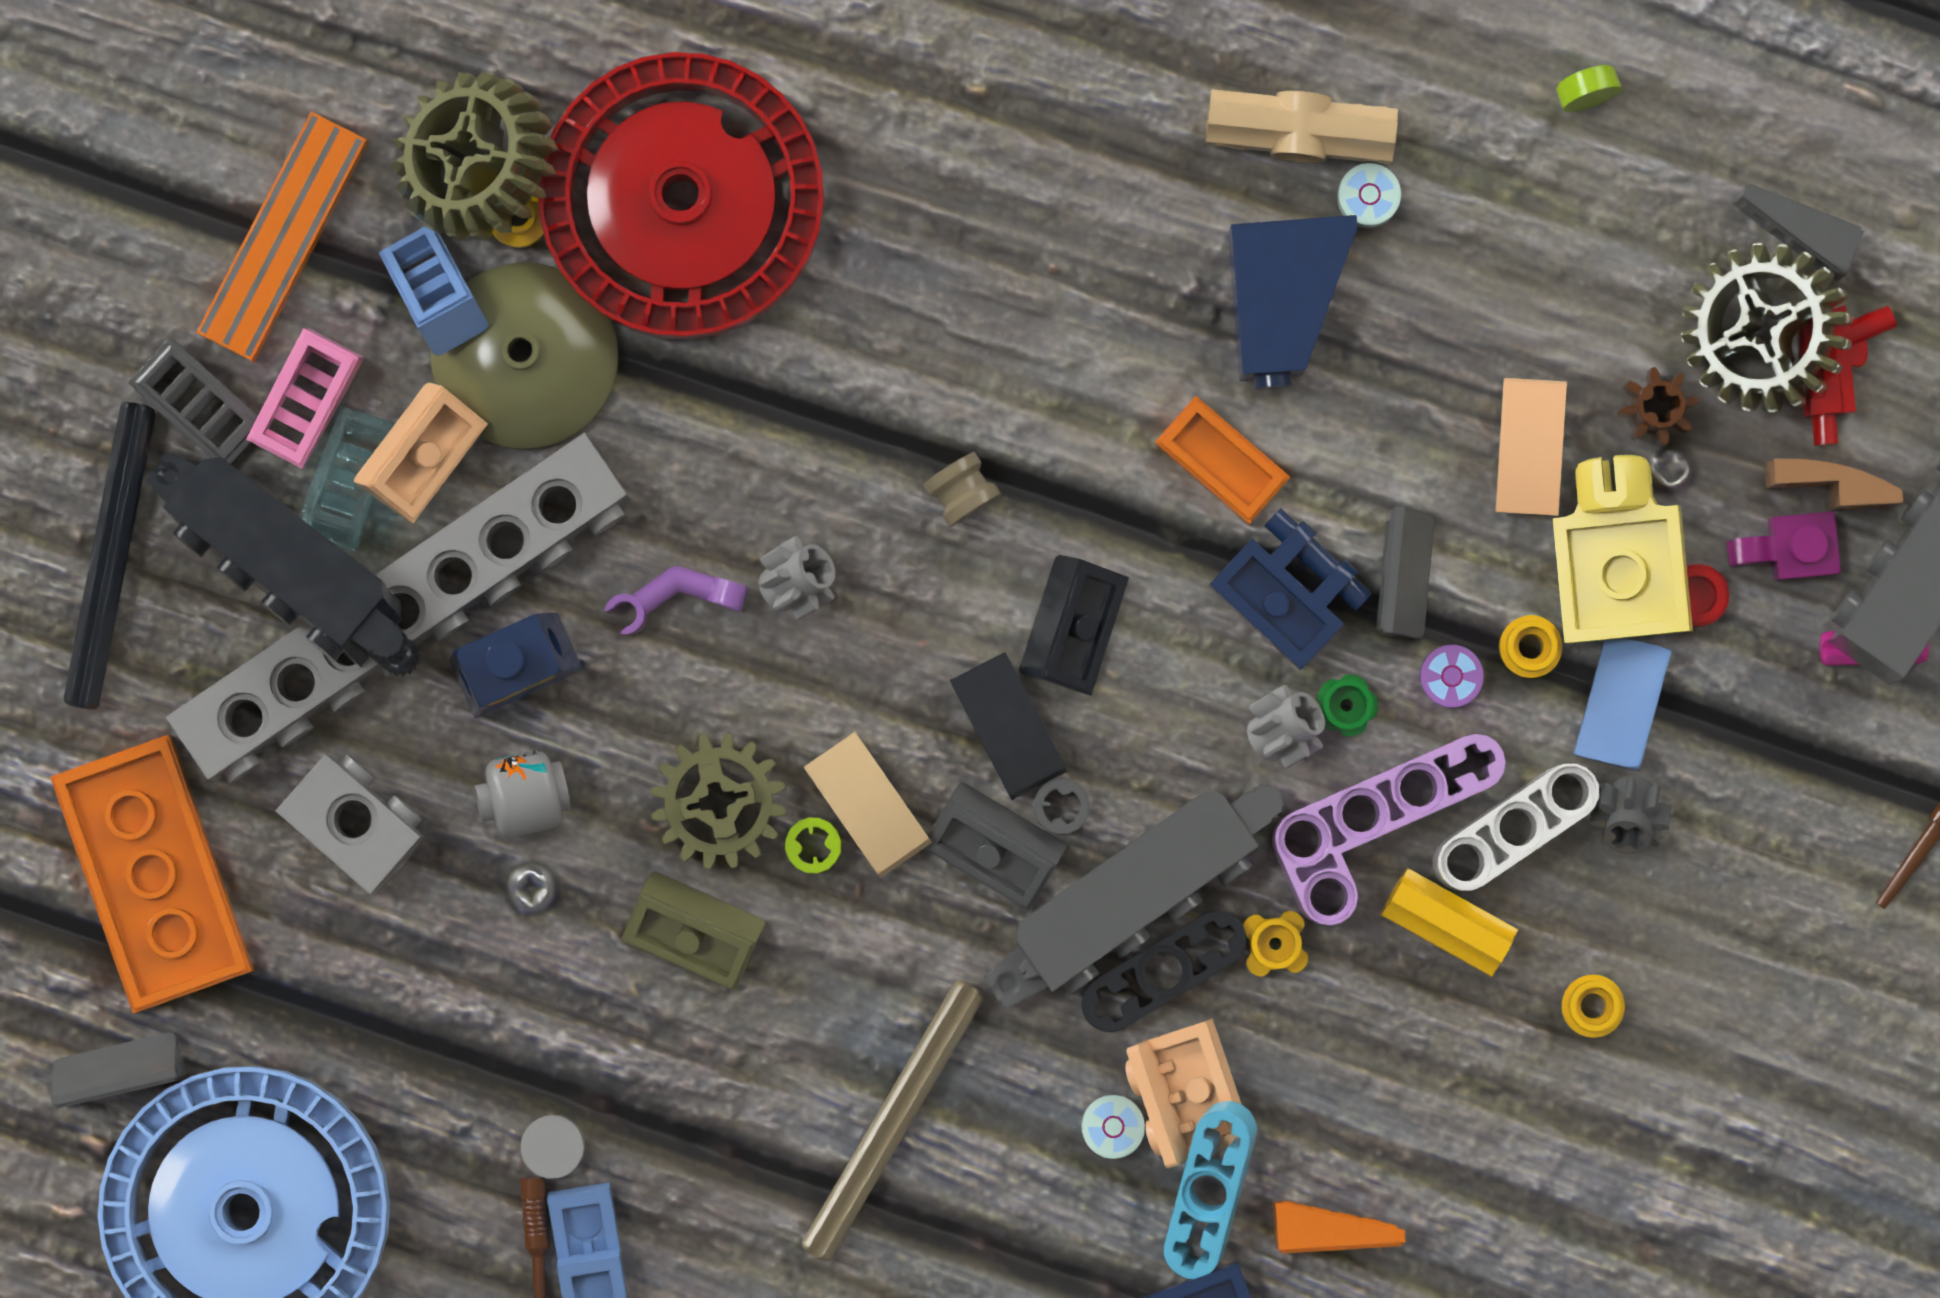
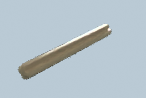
M963 980L954 982L802 1240L803 1249L823 1261H829L833 1257L980 1007L984 994L979 989Z

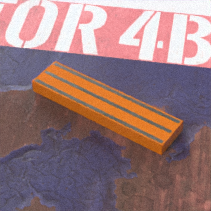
M312 111L310 112L197 329V334L255 363L369 144L367 139Z

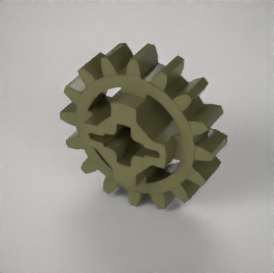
M728 733L722 739L721 747L713 748L712 742L706 734L699 735L700 751L692 754L689 749L681 744L677 746L676 751L682 762L676 768L672 765L661 763L659 770L669 778L667 786L651 787L650 794L664 799L665 808L658 809L651 814L652 820L668 821L671 826L661 838L664 844L681 839L685 844L681 850L680 858L688 861L694 856L696 851H700L703 853L704 868L707 869L713 868L717 855H725L730 868L738 867V852L746 849L755 858L760 857L762 853L756 840L761 835L776 840L779 834L768 824L771 816L780 817L785 816L787 813L786 808L773 804V795L779 794L786 789L785 782H769L766 776L776 766L774 760L771 758L757 764L753 758L756 755L758 745L751 741L741 752L734 750V736ZM721 759L741 764L753 775L756 781L738 784L725 776ZM698 765L701 780L691 796L677 799L678 790L683 779ZM720 784V787L726 793L734 792L738 795L748 792L747 797L736 799V803L727 806L726 812L728 817L718 819L715 811L701 808L690 810L691 806L701 804L702 800L711 797L710 786ZM761 803L760 813L755 824L744 836L739 838L737 822L746 807ZM699 819L713 828L717 844L707 843L696 838L685 828L682 822Z

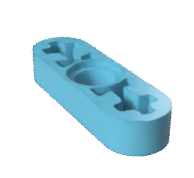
M1222 1101L1212 1105L1199 1120L1194 1131L1164 1243V1257L1167 1264L1176 1274L1187 1279H1195L1210 1274L1226 1251L1257 1137V1124L1253 1115L1246 1107L1239 1103ZM1222 1121H1228L1232 1124L1231 1134L1238 1138H1235L1224 1153L1223 1160L1212 1158L1217 1151L1220 1141V1133L1214 1129H1217ZM1204 1175L1219 1179L1226 1189V1201L1219 1205H1209L1201 1201L1195 1193V1179ZM1197 1222H1206L1208 1225L1203 1231L1200 1247L1204 1252L1199 1259H1194L1189 1256L1190 1247L1186 1242L1196 1229Z

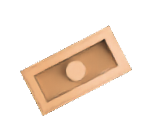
M426 383L355 476L354 483L404 519L414 523L488 423L443 386Z

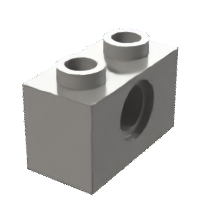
M325 754L275 811L369 894H378L427 838L416 829V826L423 819L396 795H393L386 802L368 787L375 777L349 754H346L341 761L333 755ZM359 801L368 807L372 821L370 828L364 835L351 838L341 828L340 815L348 804Z

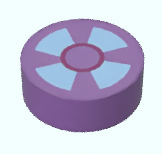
M1445 645L1436 648L1427 655L1420 668V684L1425 695L1431 701L1443 707H1460L1471 702L1478 695L1483 684V668L1479 659L1472 651L1459 645Z

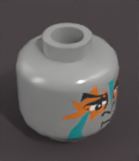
M539 750L490 761L485 770L486 783L474 785L481 821L494 820L497 831L505 838H514L554 829L561 821V812L570 810L568 788L561 762L551 763L549 757Z

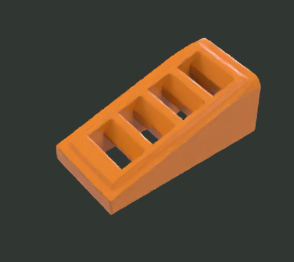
M1282 1199L1279 1201L1272 1200L1275 1248L1282 1254L1395 1247L1406 1243L1405 1230L1393 1223Z

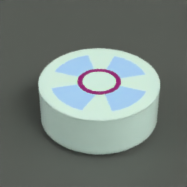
M1374 163L1361 164L1348 171L1343 177L1337 192V203L1342 215H1357V226L1362 228H1374L1386 223L1396 212L1401 199V189L1395 175L1386 167Z
M1105 1095L1094 1100L1087 1107L1082 1118L1081 1128L1084 1140L1092 1151L1102 1157L1116 1159L1125 1157L1137 1149L1144 1136L1145 1122L1140 1109L1130 1099L1120 1095Z

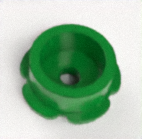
M1347 674L1340 680L1330 679L1321 686L1317 700L1320 702L1327 730H1338L1341 735L1347 737L1356 736L1366 730L1369 720L1376 717L1378 700L1376 695L1367 689L1368 683L1364 679L1356 675ZM1345 699L1350 700L1353 705L1352 709L1348 712L1341 709V702Z

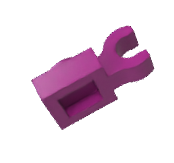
M1834 511L1771 517L1767 519L1769 536L1736 538L1733 541L1726 542L1729 567L1772 562L1774 581L1831 576L1841 573Z

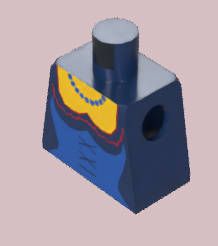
M557 612L537 613L454 650L449 660L474 718H478L583 670Z

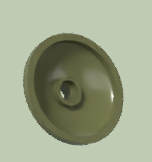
M525 262L505 264L484 271L469 280L467 285L488 321V328L443 355H434L431 351V367L435 384L443 386L488 423L479 435V438L491 444L517 450L540 449L556 445L578 434L600 413L614 387L618 370L619 351L612 321L604 317L582 299L560 270L552 266ZM519 340L528 341L532 345V355L524 362H515L510 357L511 346Z

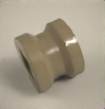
M975 452L952 463L923 484L928 495L938 498L945 508L943 518L949 528L977 513L1001 495L996 484L987 482L980 473L981 461Z

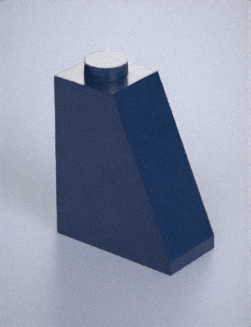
M1357 215L1231 224L1228 231L1239 381L1254 380L1255 390H1274L1292 387L1291 377L1303 375L1358 228Z

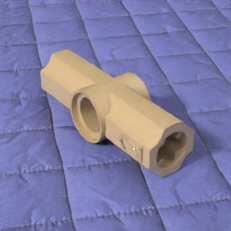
M1211 89L1205 145L1237 150L1267 151L1274 158L1293 162L1320 163L1325 162L1326 158L1391 165L1396 143L1398 109L1386 106L1332 102V98L1327 95L1305 91H1281L1276 96Z

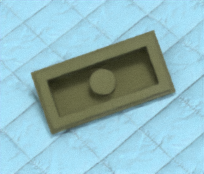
M652 872L640 891L621 941L736 991L763 931L765 920L661 873Z

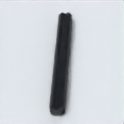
M123 402L119 409L63 698L64 702L69 706L92 710L96 709L100 704L156 414L155 410L149 405Z

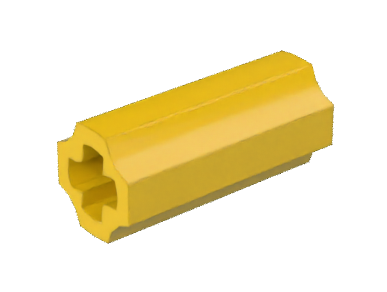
M1409 868L1405 869L1397 881L1380 916L1490 977L1493 976L1502 963L1518 931L1517 928Z

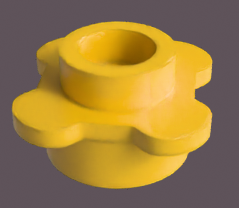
M1286 911L1280 917L1264 919L1260 915H1251L1245 920L1243 927L1250 945V956L1246 960V966L1252 974L1262 977L1267 975L1270 970L1286 968L1292 973H1297L1305 968L1308 963V954L1302 949L1300 932L1304 928V920L1298 913ZM1274 937L1279 938L1281 941V947L1277 950H1273L1269 946L1270 940Z

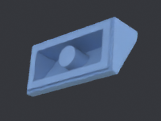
M1626 638L1604 640L1573 755L1633 772L1640 769L1670 659L1671 649Z

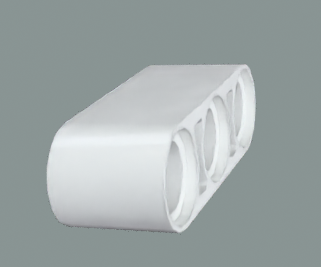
M1562 764L1546 770L1446 838L1436 848L1433 856V870L1437 879L1445 887L1455 891H1471L1484 886L1587 816L1595 808L1599 798V785L1595 775L1579 764ZM1563 774L1575 777L1583 789V797L1580 804L1572 810L1560 808L1552 797L1554 781ZM1512 809L1523 812L1531 823L1529 838L1518 846L1507 843L1500 833L1502 816ZM1458 845L1471 847L1479 857L1477 874L1467 881L1456 879L1447 867L1448 856Z

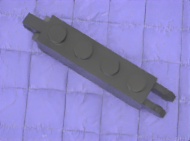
M1261 784L1259 787L1252 788V792H1246L1231 804L1228 803L1223 794L1205 791L1018 922L1015 937L1018 946L984 977L994 995L1005 1008L1046 988L1053 992L1063 985L1070 995L1100 974L1093 963L1114 949L1119 957L1122 958L1151 938L1145 926L1162 914L1166 913L1173 922L1201 903L1203 900L1197 893V890L1217 876L1224 886L1254 865L1248 854L1259 847L1252 835L1271 823L1272 818H1278L1277 815L1283 813L1282 807L1285 805L1281 796L1282 791L1271 787L1270 784L1266 786Z

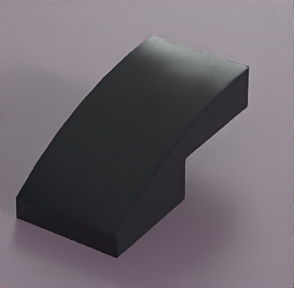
M1006 652L950 680L960 703L1011 800L1067 772Z

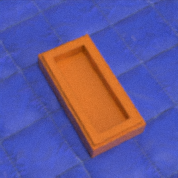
M1197 396L1190 401L1154 443L1248 526L1290 478L1288 474Z

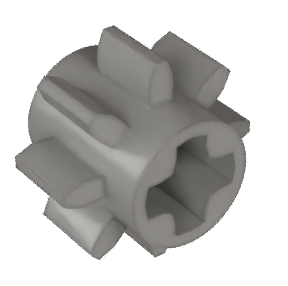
M794 536L760 558V562L766 568L760 575V591L765 601L776 611L792 609L796 620H800L834 599L835 596L828 587L834 582L835 567L827 552L818 545L809 544L803 547L799 537Z
M1283 685L1249 706V709L1256 717L1248 723V739L1253 749L1263 759L1275 761L1281 758L1284 767L1290 768L1323 747L1321 741L1316 736L1323 732L1325 718L1319 704L1307 693L1297 692L1291 695L1288 686Z

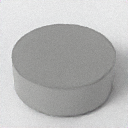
M546 1115L535 1120L527 1127L521 1139L523 1161L533 1173L544 1178L555 1179L571 1173L578 1167L585 1152V1139L581 1129L574 1121L562 1115Z

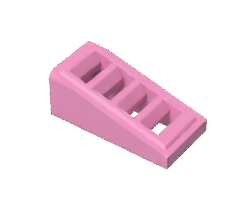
M303 328L246 440L303 469L365 357L312 329ZM312 352L339 366L335 377L307 363ZM299 374L327 388L328 390L324 398L321 399L294 385ZM286 397L316 411L312 421L310 422L281 407ZM277 419L305 434L300 444L270 430L269 428L273 420Z

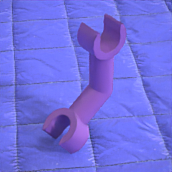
M673 566L633 595L619 594L612 597L606 604L604 611L611 613L623 604H632L637 612L636 619L631 625L621 631L623 636H632L639 633L645 627L649 613L678 592L741 612L749 588L723 578L713 577L681 566Z

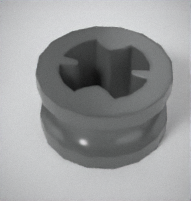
M1054 779L1045 783L1037 792L1033 802L1034 815L1038 824L1046 831L1056 835H1067L1078 830L1086 822L1090 812L1089 798L1086 791L1077 782L1069 779ZM1055 789L1062 796L1068 795L1071 792L1077 796L1080 807H1073L1072 810L1078 812V816L1069 824H1066L1061 818L1050 821L1043 811V807L1051 805L1049 802L1044 801L1045 797Z

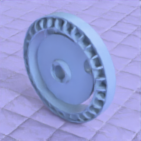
M260 1066L226 1067L194 1075L165 1089L146 1104L122 1131L108 1158L100 1185L98 1207L102 1250L111 1275L125 1298H180L160 1279L156 1272L165 1267L179 1283L202 1298H283L297 1289L309 1298H360L380 1264L388 1237L390 1198L386 1172L377 1147L361 1121L339 1098L315 1082L288 1071ZM238 1100L236 1116L212 1121L195 1129L170 1150L160 1165L152 1184L149 1196L148 1220L138 1223L139 1188L145 1168L160 1142L171 1129L189 1115L212 1104ZM254 1101L276 1105L274 1119L252 1116ZM291 1112L313 1125L331 1144L343 1164L350 1184L353 1204L352 1229L344 1256L318 1235L319 1228L326 1219L339 1217V1199L334 1177L328 1164L316 1147L306 1137L288 1126ZM238 1193L248 1194L258 1203L260 1209L259 1219L252 1228L241 1227L231 1218L229 1212L230 1203ZM151 1233L153 1244L159 1255L152 1259H148L140 1236ZM325 1261L336 1272L322 1288L311 1278Z

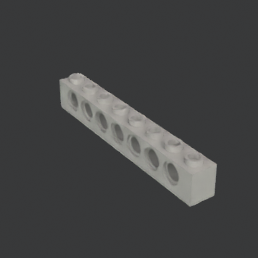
M583 433L375 575L386 584V589L395 597L412 596L417 601L420 610L419 617L412 627L403 630L407 638L411 639L416 646L432 635L435 636L438 642H441L467 625L470 620L465 615V612L484 599L492 607L516 592L522 586L517 577L531 567L538 564L541 570L545 571L570 555L574 550L569 542L578 535L590 529L593 535L596 536L620 521L625 516L621 506L631 499L588 436ZM558 490L571 492L576 499V510L573 516L568 521L559 524L547 521L543 514V503L547 496ZM507 525L519 527L524 536L522 550L510 559L497 558L491 548V540L494 533L499 528ZM456 560L464 561L469 565L472 572L470 585L462 593L455 595L446 594L439 582L441 570L449 562ZM303 623L166 716V719L208 780L219 781L225 776L228 782L232 784L261 764L257 754L276 741L281 748L291 745L314 728L308 719L327 706H330L334 713L344 709L365 694L366 691L361 686L362 682L382 670L386 677L393 675V673L390 674L387 669L382 668L371 658L362 667L357 664L344 666L338 658L336 661H333L306 638V635L312 629ZM306 666L314 675L315 686L313 692L302 701H292L284 690L285 677L292 669ZM252 701L258 705L262 712V724L255 734L241 737L233 728L232 716L240 704Z

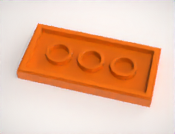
M165 735L50 777L133 1014L255 971L172 735Z

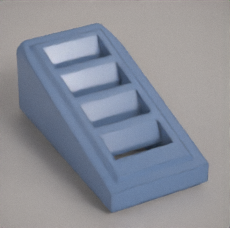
M425 226L379 252L418 330L434 355H443L488 328V321L440 234ZM433 253L436 254L431 259L404 273V269Z

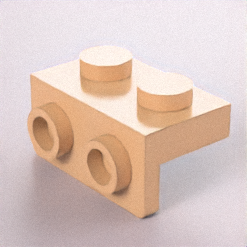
M1213 1018L1144 1040L1127 1048L1129 1060L1126 1062V1075L1133 1092L1137 1096H1142L1149 1120L1146 1122L1149 1144L1157 1156H1162L1167 1169L1181 1165L1187 1161L1196 1125L1212 1105L1222 1101H1232L1241 1104ZM1222 1121L1217 1129H1214L1220 1133L1217 1151L1228 1148L1232 1141L1238 1138L1231 1134L1232 1124L1228 1121Z

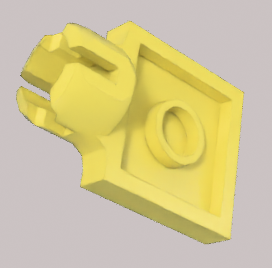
M1636 455L1614 456L1616 491H1613L1612 471L1609 460L1602 461V457L1579 463L1575 470L1578 500L1575 512L1566 517L1553 518L1564 643L1566 644L1693 632L1681 506L1658 505L1653 497L1651 467L1646 458Z

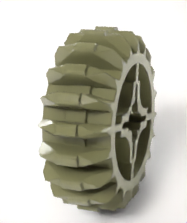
M481 71L477 78L469 73L458 72L455 85L447 81L436 80V97L432 99L427 95L417 96L421 108L416 117L413 115L401 116L405 125L410 128L407 136L392 139L396 148L404 152L402 157L390 164L394 172L403 177L395 186V189L401 197L409 201L406 206L409 212L426 223L427 228L438 234H447L458 241H467L470 236L480 241H490L493 228L501 233H512V216L515 214L523 219L532 218L527 205L528 201L532 196L535 198H547L544 189L539 186L541 177L556 174L553 165L544 160L545 157L558 150L555 141L546 136L554 125L550 122L549 117L539 112L542 106L537 98L524 92L522 86L511 79H500L492 73ZM502 118L508 132V152L503 148L504 131L500 129ZM441 162H443L445 166V178L443 183L448 185L447 193H445L441 182Z
M1762 243L1753 244L1750 251V264L1741 251L1734 249L1728 252V261L1732 271L1728 273L1720 265L1710 264L1707 267L1709 276L1716 282L1714 286L1709 288L1703 284L1694 283L1691 289L1695 295L1704 298L1701 309L1693 306H1685L1683 309L1684 317L1698 321V329L1682 332L1681 339L1688 344L1701 345V349L1687 357L1688 365L1697 368L1710 364L1699 380L1700 384L1710 389L1723 381L1718 399L1724 403L1731 404L1741 393V408L1748 412L1756 411L1762 395L1768 412H1781L1783 392L1793 406L1801 407L1805 405V394L1801 385L1805 383L1814 392L1823 393L1827 386L1825 381L1817 374L1820 369L1823 368L1826 371L1839 374L1843 368L1838 361L1829 358L1832 347L1842 351L1851 348L1850 340L1835 335V327L1851 325L1853 323L1852 315L1845 312L1833 313L1832 311L1833 307L1847 299L1845 290L1835 288L1823 292L1831 283L1834 273L1829 268L1823 267L1811 274L1815 257L1807 252H1802L1792 263V248L1786 244H1779L1771 261L1766 245ZM1765 278L1788 279L1798 286L1807 299L1797 304L1788 302L1784 305L1774 306L1768 294L1761 291L1757 281ZM1740 291L1741 294L1737 296L1741 306L1740 319L1735 326L1723 332L1724 337L1721 338V324L1725 310L1733 297ZM1761 310L1764 311L1765 316L1778 320L1780 317L1783 318L1778 321V325L1770 329L1772 337L1770 342L1772 346H1769V341L1756 336L1754 339H1751V337L1755 336V332L1763 327L1761 319L1763 313ZM1813 318V333L1808 349L1800 361L1793 366L1792 362L1796 360L1792 349L1793 338L1800 329L1809 325V319ZM1759 350L1765 363L1772 365L1776 377L1750 379L1741 374L1727 357L1737 352L1746 354L1750 351Z

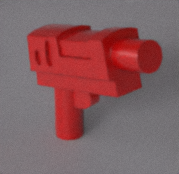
M1844 305L1832 308L1833 313H1847V307ZM1884 306L1854 318L1853 323L1847 327H1835L1836 336H1841L1851 341V348L1849 350L1842 351L1832 347L1829 358L1838 361L1843 366L1841 372L1835 374L1823 368L1820 369L1817 374L1825 381L1827 389L1821 394L1814 392L1804 383L1806 403L1803 405L1804 418L1812 419L1814 446L1839 444L1836 416L1856 412L1852 367L1859 368L1865 364L1868 357L1867 340L1897 328L1894 314L1889 306ZM1813 318L1809 319V325L1796 333L1799 361L1807 351L1812 338Z

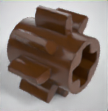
M1652 367L1647 371V386L1645 388L1632 381H1628L1624 385L1625 392L1633 397L1631 405L1625 406L1617 412V417H1631L1633 423L1637 426L1632 432V440H1637L1646 432L1655 434L1658 446L1664 447L1669 441V427L1672 426L1677 431L1685 434L1691 430V424L1682 416L1685 409L1698 403V398L1692 396L1684 397L1679 389L1683 383V374L1680 373L1671 379L1670 382L1660 381L1657 368ZM1654 392H1657L1660 402H1670L1672 410L1662 417L1661 423L1658 422L1656 413H1645L1643 404L1653 398Z

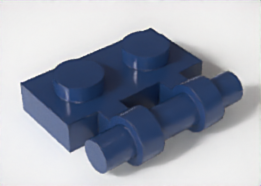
M1280 508L1264 527L1282 544L1270 555L1255 540L1251 539L1208 586L1300 671L1344 625L1326 607L1338 594L1356 611L1370 597L1372 592L1355 577L1358 573L1357 569L1346 559L1340 563L1313 538L1317 534L1315 530L1304 520L1298 524ZM1295 556L1323 580L1313 593L1309 592L1285 569Z

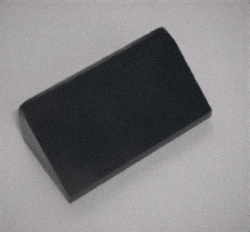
M1063 555L1056 556L1021 661L1020 673L1092 696L1129 577L1079 558Z

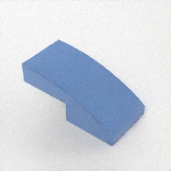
M610 1182L548 1192L547 1202L558 1258L557 1272L562 1298H628Z

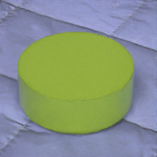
M1610 65L1594 66L1574 73L1563 79L1556 88L1564 112H1576L1599 105L1612 99L1622 91L1617 72Z

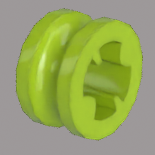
M809 817L798 821L790 828L785 842V851L789 861L797 869L805 873L819 874L829 870L837 863L842 850L839 832L830 822L821 818ZM814 827L821 828L828 834L824 844L831 852L823 862L819 863L818 858L813 857V864H808L799 857L803 847L796 840L805 829H808L809 833L813 835Z

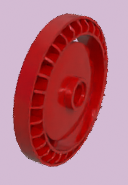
M670 52L645 56L618 66L592 82L568 106L553 129L550 138L555 141L558 150L545 157L544 160L553 165L556 174L541 177L539 186L544 189L547 198H538L539 217L546 244L560 272L579 296L604 317L629 330L658 338L690 340L720 335L744 326L770 310L794 286L808 265L820 235L824 211L823 175L815 144L801 116L785 96L760 75L733 61L702 53ZM672 91H695L722 97L742 107L760 121L764 127L740 139L733 138L722 128L721 121L724 111L709 105L687 101L668 102L650 106L628 117L619 125L609 119L633 102L654 94ZM599 130L608 137L595 155L586 148ZM775 140L784 159L770 165L761 146ZM580 163L591 169L587 186V204L592 227L598 240L608 255L622 269L639 280L651 284V298L640 296L617 284L601 271L588 255L580 239L574 217L573 192L576 173ZM789 174L791 201L787 223L778 245L766 263L748 280L731 291L702 300L704 286L714 284L734 274L760 248L768 233L774 214V181ZM680 181L690 182L699 190L696 203L684 211L673 210L664 202L665 193L668 188ZM665 288L689 289L688 302H665Z

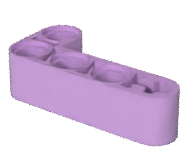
M1480 734L1459 738L1291 812L1280 819L1273 829L1271 840L1273 850L1303 915L1310 921L1322 925L1339 924L1348 919L1356 908L1358 894L1356 885L1341 853L1482 792L1496 784L1504 773L1506 762L1504 752L1499 744L1492 738ZM1467 746H1470L1474 754L1485 752L1489 763L1481 768L1484 778L1478 781L1474 773H1467L1451 779L1449 782L1456 788V792L1448 795L1446 777L1434 763V759L1441 756L1443 769L1463 762L1467 758L1464 749ZM1413 770L1427 775L1433 786L1430 800L1421 807L1410 805L1401 796V780L1408 772ZM1353 796L1365 797L1370 800L1375 808V821L1371 828L1365 832L1353 831L1343 820V806ZM1297 821L1307 822L1312 825L1317 831L1319 838L1318 846L1314 853L1305 858L1296 857L1290 853L1284 840L1289 826ZM1321 879H1332L1343 889V904L1332 915L1320 914L1311 904V890Z

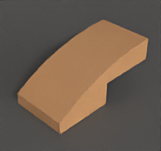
M1773 459L1764 464L1766 489L1828 486L1829 511L1892 508L1903 503V492L1901 489L1881 478L1848 466L1807 459Z

